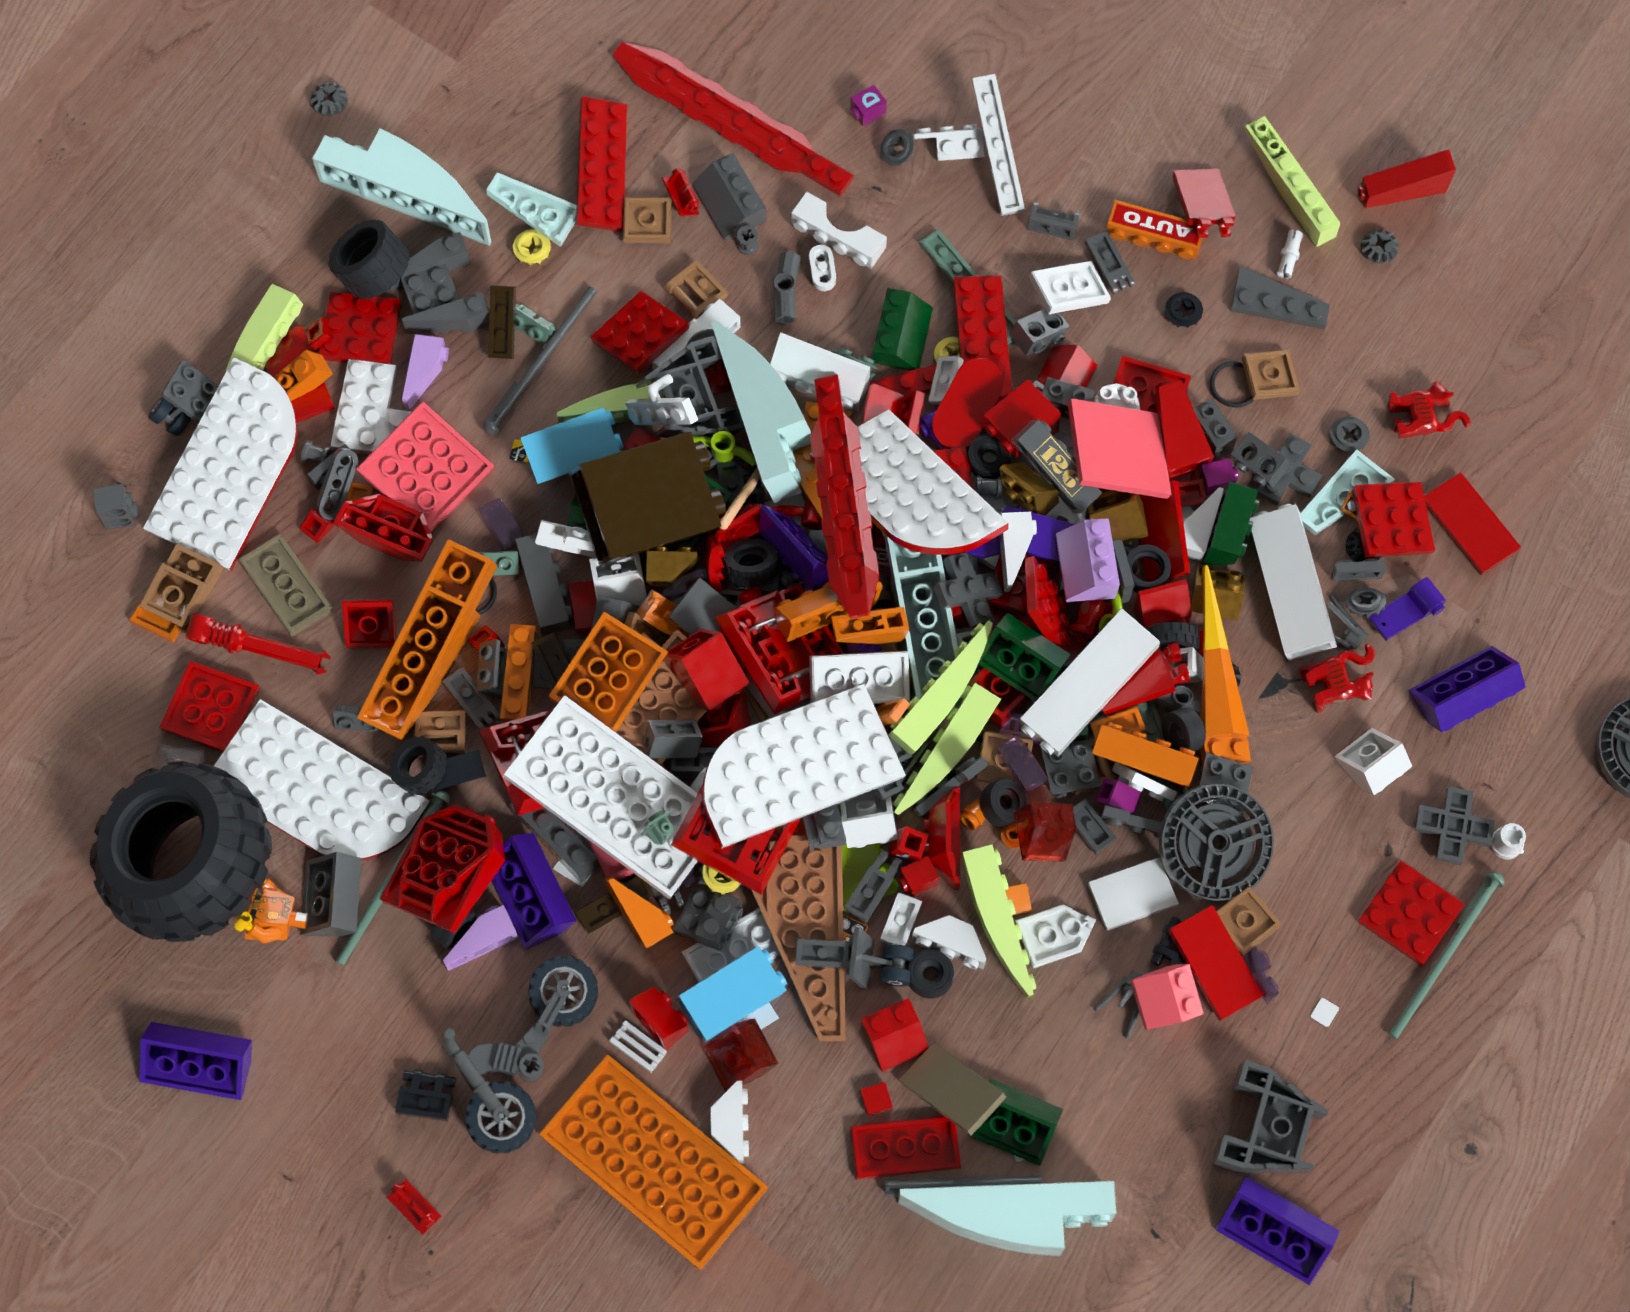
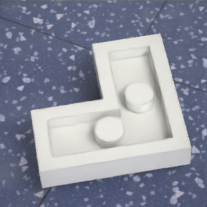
M1116 762L1112 769L1113 772L1120 775L1118 780L1141 792L1143 788L1150 790V796L1160 801H1163L1164 797L1173 801L1177 794L1173 789Z

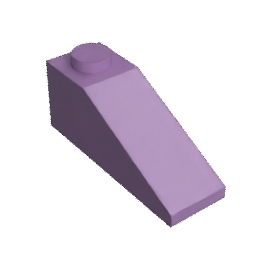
M415 334L402 397L405 410H410L441 372L443 362H447L449 348L445 346L444 338Z
M498 905L486 909L483 915L479 916L443 960L448 971L518 939L516 930L504 905L500 907Z

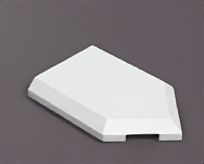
M1062 904L1015 920V923L1020 927L1022 933L1021 941L1027 952L1029 962L1034 969L1081 953L1096 919L1088 915L1085 916Z

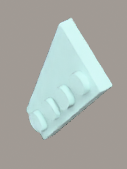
M498 172L487 188V195L560 247L576 223L575 204Z
M1356 450L1300 513L1304 527L1313 535H1316L1346 515L1340 508L1354 485L1393 483L1395 479L1360 451Z

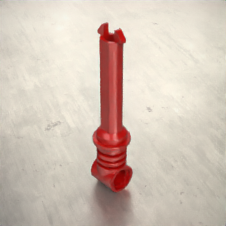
M192 614L185 635L186 639L204 645L211 643V645H217L220 648L223 646L230 654L244 650L316 670L317 675L327 672L325 669L320 668L322 658L331 659L324 650L320 654L248 634L244 628H241V624L228 627L226 623L222 625V622H217L216 624V620L199 614Z

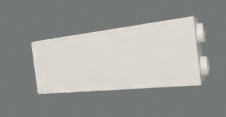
M1285 504L1272 512L1262 511L1256 513L1254 517L1250 518V521L1253 522L1252 534L1287 659L1290 661L1337 647L1297 505Z
M1121 609L1020 718L1021 730L1030 738L1035 736L1041 742L1040 747L1049 755L1054 753L1058 757L1158 649L1160 641Z

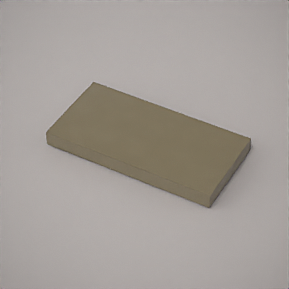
M281 533L238 559L291 637L334 611Z
M935 1043L899 1079L904 1087L970 1136L1006 1098L1004 1092Z

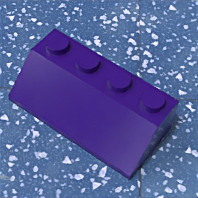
M763 504L760 508V535L775 546L779 554L778 560L792 569L791 574L796 579L806 584L804 586L806 591L821 589L824 584L829 582L826 563L828 556L791 517Z
M1490 646L1409 689V694L1427 722L1442 733L1452 729L1455 725L1466 719L1473 718L1475 714L1495 706L1496 703L1505 698L1514 696L1517 692L1526 688L1519 662L1497 648Z
M534 833L514 835L503 843L505 862L492 879L525 950L562 934L576 922L573 912Z
M150 1022L141 1037L139 1082L241 1100L251 1065L252 1040Z
M1247 1176L1244 1178L1216 1228V1231L1308 1285L1311 1284L1333 1249L1340 1232L1338 1229Z

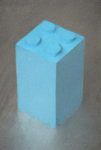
M603 407L521 437L537 484L567 474L581 463L620 452L623 444L619 433L614 435L611 425L615 424L611 411L605 412Z
M759 946L682 993L676 999L703 1044L787 991L785 988L787 982L780 971L775 972L772 968L771 963H773V959L766 949L761 950Z

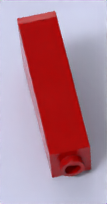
M1444 150L1364 176L1358 187L1359 199L1363 200L1365 208L1446 193L1456 171L1450 150Z
M1170 380L1162 383L1155 395L1156 413H1159L1170 479L1201 469V465L1212 462L1214 455L1182 381L1173 382Z

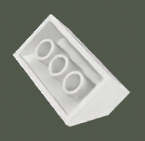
M780 333L771 366L785 384L793 386L801 393L808 392L816 395L814 379L838 374L843 408L859 411L869 388V366Z

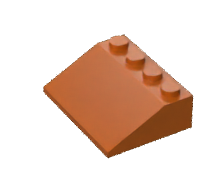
M603 612L550 693L549 698L558 705L564 696L568 697L616 733L668 654V651L611 615Z

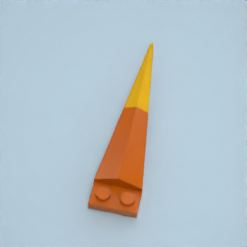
M1206 565L1202 569L1204 649L1200 718L1206 733L1205 743L1200 749L1202 765L1204 764L1206 753L1241 764H1247L1251 761L1247 738L1250 735L1209 567Z

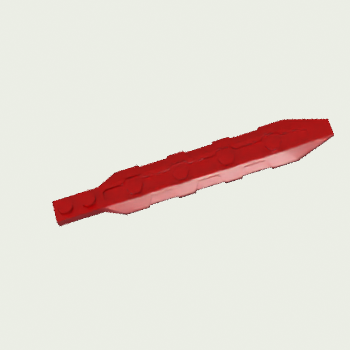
M622 42L612 54L614 59L638 87L656 98H662L682 110L686 116L695 121L699 120L719 132L721 137L733 144H739L759 156L760 160L778 171L801 173L838 196L842 195L853 180V174L814 152L805 135L787 124L779 123L761 112L760 108L750 102L742 101L722 89V86L713 80L705 79L685 67L684 63L666 52Z
M837 374L814 379L819 418L810 436L818 478L816 487L817 495L821 501L823 516L821 525L823 537L826 539L828 561L826 563L829 585L849 618L854 619L869 616L879 579L877 555L873 549L871 535L872 520L871 513L867 507L865 493L867 485L865 473L862 471L859 451L861 449L859 429L844 413L840 380Z

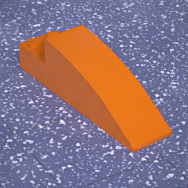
M449 539L447 540L357 719L401 740L405 737L437 692L442 681L446 678L481 616L476 611V608L497 568L496 563L492 559Z

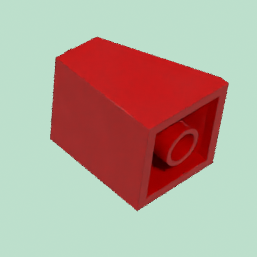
M1027 379L984 414L983 427L991 437L995 436L1000 441V446L1007 454L1011 453L1017 458L1022 454L1010 440L1031 420H1042L1047 423L1051 428L1050 433L1054 436L1059 432L1061 413Z
M699 629L668 650V654L664 658L668 667L700 709L708 711L719 709L724 704V700L739 695L743 692V687L749 684L723 634L718 631Z

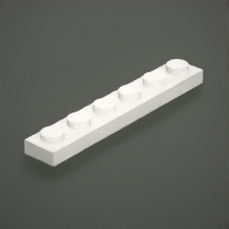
M991 74L972 78L1001 216L1024 212V202L996 75Z

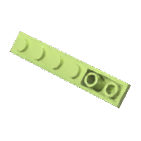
M1264 116L1246 125L1245 130L1267 173L1314 245L1318 247L1335 238L1340 226L1339 220L1267 118Z
M271 284L247 322L234 348L227 369L233 358H236L262 371L264 370L266 362L275 354L280 341L288 333L295 317L300 314L303 303L294 293Z
M638 383L630 384L581 400L557 412L558 424L603 407L605 412L611 411L615 423L624 422L630 419L625 403L631 399L650 398L647 391L648 386L637 389L636 385Z
M990 620L984 625L979 623L971 631L970 635L973 638L968 643L963 641L954 651L957 656L953 661L946 660L938 670L941 673L936 680L931 678L922 688L925 693L921 698L918 699L915 696L909 703L908 713L904 717H900L896 723L890 725L893 730L888 736L910 755L918 750L943 721L965 690L985 649L993 625Z
M976 683L972 687L966 686L960 696L963 699L960 707L954 706L946 718L950 723L945 730L940 728L934 737L935 747L932 751L927 749L919 761L923 764L918 773L916 771L912 772L906 782L909 785L908 790L905 794L900 792L893 805L896 807L894 812L899 815L920 800L956 766L975 742L1001 699Z
M988 845L962 852L960 855L973 904L983 930L1011 979L1026 998L1034 995L1033 990L1036 989L1033 975H1028L1026 965L1029 964L1028 955L1025 949L1021 950L1019 940L1022 939V933L1019 925H1014L1012 915L1015 914V908L1012 900H1008L1005 890H1008L1006 876L1000 874L998 865L1002 864L999 851L994 850L993 845Z

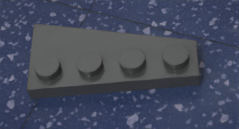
M1240 266L1231 311L1325 329L1330 304Z

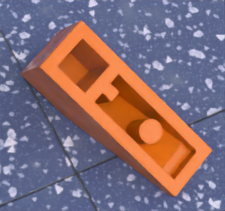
M904 607L870 611L869 616L850 619L847 614L831 617L836 642L885 644L903 641L909 632Z

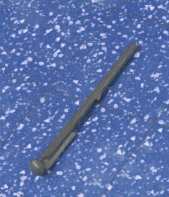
M588 287L549 342L542 347V352L518 383L514 381L489 417L483 422V430L486 434L494 436L500 432L499 424L597 293L594 288Z

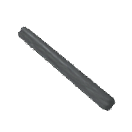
M1041 1176L886 1181L885 1194L887 1197H898L900 1189L1042 1184Z

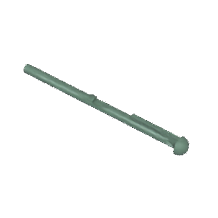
M436 790L431 794L433 799L404 844L403 851L384 882L378 887L376 895L358 922L356 933L350 935L337 956L335 962L345 965L383 903L380 897L421 819L438 812L443 803L449 804L450 798L447 792Z
M1490 872L1486 875L1485 881L1456 923L1459 927L1437 961L1432 963L1430 971L1388 1033L1393 1039H1398L1496 887L1504 886V877L1499 872Z

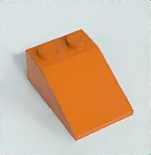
M607 876L602 879L640 946L648 948L674 933L671 929L674 923L666 911H661L615 879Z

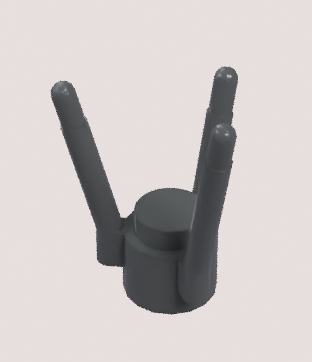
M1330 595L1329 597L1333 603L1330 602L1328 606L1348 627L1342 634L1345 640L1334 635L1335 641L1347 650L1350 646L1356 650L1369 635L1357 624L1336 597Z
M1132 971L1129 977L1124 976L1121 982L1100 1001L1094 1010L1096 1012L1099 1011L1121 989H1123L1125 994L1118 1007L1122 1008L1129 997L1135 998L1131 980L1142 976V974ZM1137 1002L1127 1027L1126 1039L1130 1038L1139 1014Z

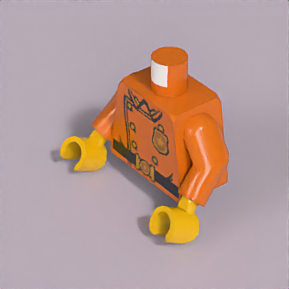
M269 878L265 879L262 888H256L248 912L245 911L241 916H235L237 920L235 929L237 931L245 929V939L257 940L262 944L288 939L291 927L305 929L308 920V913L295 912V898L279 889Z

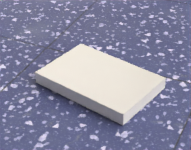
M1092 261L1031 271L1029 279L1048 314L1107 304L1111 300Z
M1160 857L1088 882L1106 931L1176 907L1179 904Z

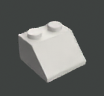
M1371 728L1334 756L1354 782L1372 795L1382 791L1387 785L1412 767L1403 744L1374 728Z
M870 791L840 802L847 848H861L868 844L888 843L898 839L891 796L880 801L875 791Z

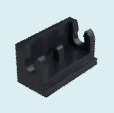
M479 750L447 758L445 775L442 776L440 783L436 785V789L442 790L486 777Z

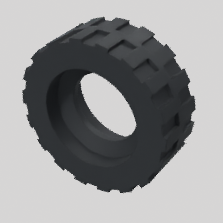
M748 538L739 540L736 543L734 542L730 547H727L726 556L723 557L726 578L732 584L745 588L759 587L760 585L768 584L769 581L774 580V577L777 576L779 570L778 553L775 546L770 544L769 541L759 538ZM746 560L763 561L754 566L740 565L741 562Z
M1163 622L1149 626L1146 629L1160 641L1159 647L1161 651L1176 642L1180 649L1193 647L1197 652L1200 651L1199 630L1192 624Z
M415 736L412 739L405 740L402 745L398 746L396 752L393 753V758L389 764V774L392 776V781L409 794L420 795L428 793L429 790H433L440 783L442 776L445 775L447 756L443 752L444 750L424 736ZM420 755H426L427 763L424 769L418 775L410 776L409 770L414 760Z

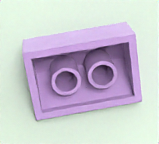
M1109 518L1083 520L1056 533L1066 602L1115 599L1120 583Z

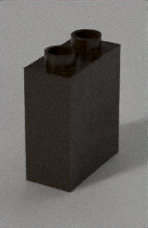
M691 431L581 463L569 471L599 566L642 554L657 547L668 546L704 535L722 526L719 518L723 517L726 513L724 499L717 488L709 489L704 471L710 469V457L702 441L694 443Z

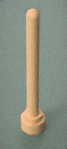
M758 466L720 520L722 525L719 527L720 529L725 530L728 528L761 479Z

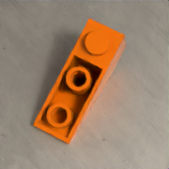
M305 350L273 378L282 386L292 401L316 389L333 373L322 355Z

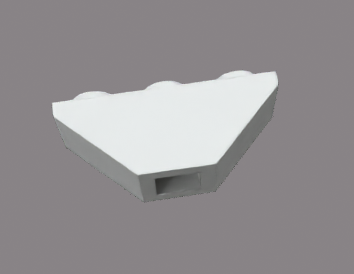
M948 915L914 929L912 939L916 940L915 943L920 947L937 949L949 959L958 958L963 961L965 966L971 969L984 968L986 956L973 925Z
M736 1081L711 1107L712 1140L740 1164H744V1157H749V1141H743V1131L748 1130V1115H743V1104H748V1089H742V1081Z

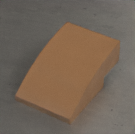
M176 543L166 564H161L139 607L184 628L190 621L192 614L197 613L212 591L224 567Z

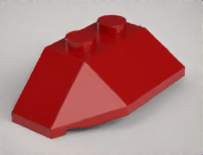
M380 494L363 497L354 501H345L333 522L334 525L359 543L401 561L422 562L433 542L423 512Z
M749 503L746 506L743 505L727 529L717 528L709 532V536L713 535L716 544L721 542L724 552H726L727 547H730L732 543H736L739 540L763 538L760 535V508L763 504ZM769 506L788 516L785 508ZM704 555V569H705V571L707 572L706 562H705V555Z
M960 786L953 787L929 809L928 817H924V833H928L924 857L929 856L937 874L953 890H959Z

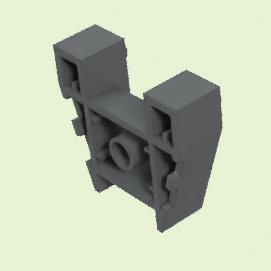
M460 232L435 240L409 258L408 266L403 276L390 288L392 291L403 287L413 315L402 318L406 334H424V331L449 333V331L453 330L472 332L489 326L490 310L483 292L459 299L449 273L450 271L471 265L468 251Z
M714 336L690 343L636 385L637 389L649 386L663 376L670 374L673 382L658 391L660 397L689 398L698 420L693 424L665 425L654 434L655 437L669 438L691 431L692 436L712 438L719 431H727L735 435L745 428L738 404L722 409L717 408L703 369L713 367L722 359Z
M1244 1060L1238 1066L1232 1091L1258 1099L1247 1142L1224 1134L1217 1141L1211 1165L1234 1173H1307L1313 1169L1314 1164L1300 1159L1311 1118L1321 1120L1328 1115V1110L1313 1099L1311 1100L1306 1097L1293 1084L1287 1083L1280 1078L1271 1068Z

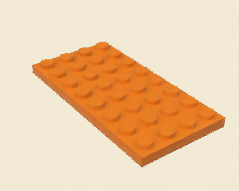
M608 1054L539 1134L543 1140L700 1271L769 1189L766 1184Z

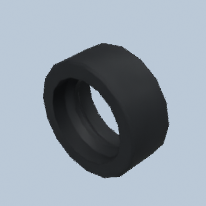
M1148 544L1139 545L1128 553L1127 560L1134 582V592L1138 593L1139 591L1167 583L1171 565L1170 559L1164 551ZM1144 557L1153 559L1161 568L1160 576L1152 582L1138 579L1132 572L1134 561Z

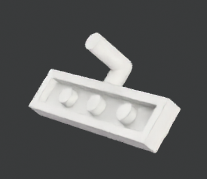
M670 374L663 376L647 387L650 398L631 399L625 403L628 415L634 425L693 424L698 418L689 398L660 397L658 391L673 382Z

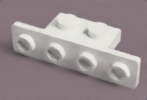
M977 124L963 125V130H954V126L940 127V132H931L930 128L916 129L917 134H911L913 139L936 137L937 161L985 157L982 128L977 129Z
M544 520L540 521L535 538L537 545L596 558L588 531L580 527H569Z

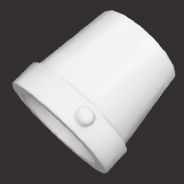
M1509 823L1493 832L1490 847L1499 858L1511 860L1524 853L1526 833L1520 825Z

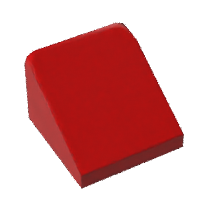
M316 508L310 509L299 529L314 542L318 543L334 527V520L323 518L316 511Z
M486 625L467 640L478 654L480 644L493 639L500 640V647H505L498 634Z

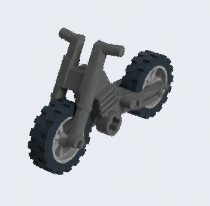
M556 956L553 959L544 961L535 970L530 980L528 994L530 1005L534 1009V1013L540 1018L516 1046L505 1043L481 1044L473 1048L467 1056L464 1050L461 1051L454 1041L455 1031L452 1029L445 1031L443 1048L474 1093L466 1110L467 1131L471 1139L483 1150L495 1154L510 1153L522 1147L531 1137L536 1123V1108L530 1095L522 1087L511 1084V1082H492L490 1084L482 1076L487 1073H498L514 1077L515 1074H518L523 1081L529 1083L535 1082L540 1078L544 1063L539 1052L547 1041L552 1026L570 1027L573 1024L580 1023L590 1015L596 1004L598 982L592 969L585 965V962L582 960L574 959L572 956ZM557 973H569L567 980H560ZM552 976H554L557 982L556 987L545 985ZM575 976L581 985L570 987L569 983L572 977ZM544 990L554 992L552 998L546 1001L544 996ZM583 990L581 1000H577L570 992ZM568 999L576 1004L572 1009L565 1010V1003ZM532 1062L536 1064L535 1069L537 1071L533 1070L529 1074L526 1072L527 1067L525 1065L529 1066ZM498 1098L508 1099L504 1107ZM511 1101L518 1107L519 1111L509 1113L508 1107ZM481 1116L492 1119V1122L485 1128L483 1127ZM521 1116L518 1128L508 1121L509 1118ZM506 1124L515 1132L503 1137V1125ZM495 1126L499 1128V1137L493 1136L487 1131Z

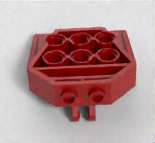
M456 805L422 818L380 900L386 905H391L454 934L505 862L502 833L495 826L496 821L487 814L481 816L469 807L463 809Z

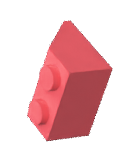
M1172 964L1131 980L1145 1030L1181 1023L1203 1014L1189 964Z

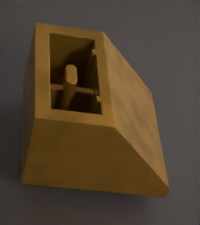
M1023 462L1006 464L1000 467L1004 497L1011 503L1015 502L1022 510L1045 516L1059 503L1058 490Z
M1110 490L1102 493L1088 506L1091 520L1109 518L1112 541L1121 539L1123 544L1148 536L1143 502L1139 494Z
M657 547L653 551H647L646 581L648 585L674 587L699 563L697 552L692 551V548L679 547L678 552L668 551L667 547Z
M1197 565L1190 599L1191 611L1204 614L1202 569L1206 565ZM1207 565L1221 618L1238 621L1245 595V575L1236 570L1223 571L1218 570L1214 566Z

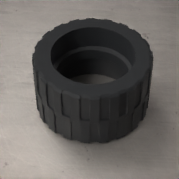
M371 219L354 225L337 240L330 253L328 264L332 273L355 297L370 299L387 292L398 282L407 269L410 256L406 246L383 221Z

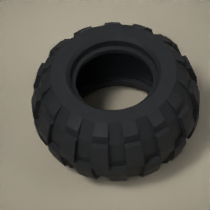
M185 761L170 762L168 765L162 766L160 770L150 768L137 775L131 786L127 789L122 787L110 800L113 802L105 815L101 814L94 830L98 837L97 841L92 844V849H90V866L95 872L96 880L93 882L104 904L110 908L114 917L122 924L150 939H165L168 942L194 941L195 937H200L201 934L211 936L223 930L229 925L231 917L234 915L241 916L252 904L249 899L256 888H262L268 873L265 861L272 854V838L265 826V823L268 821L258 798L236 777L212 765L201 763L196 765L195 763ZM199 816L202 837L192 860L181 871L171 877L153 879L155 859L165 839L182 823Z

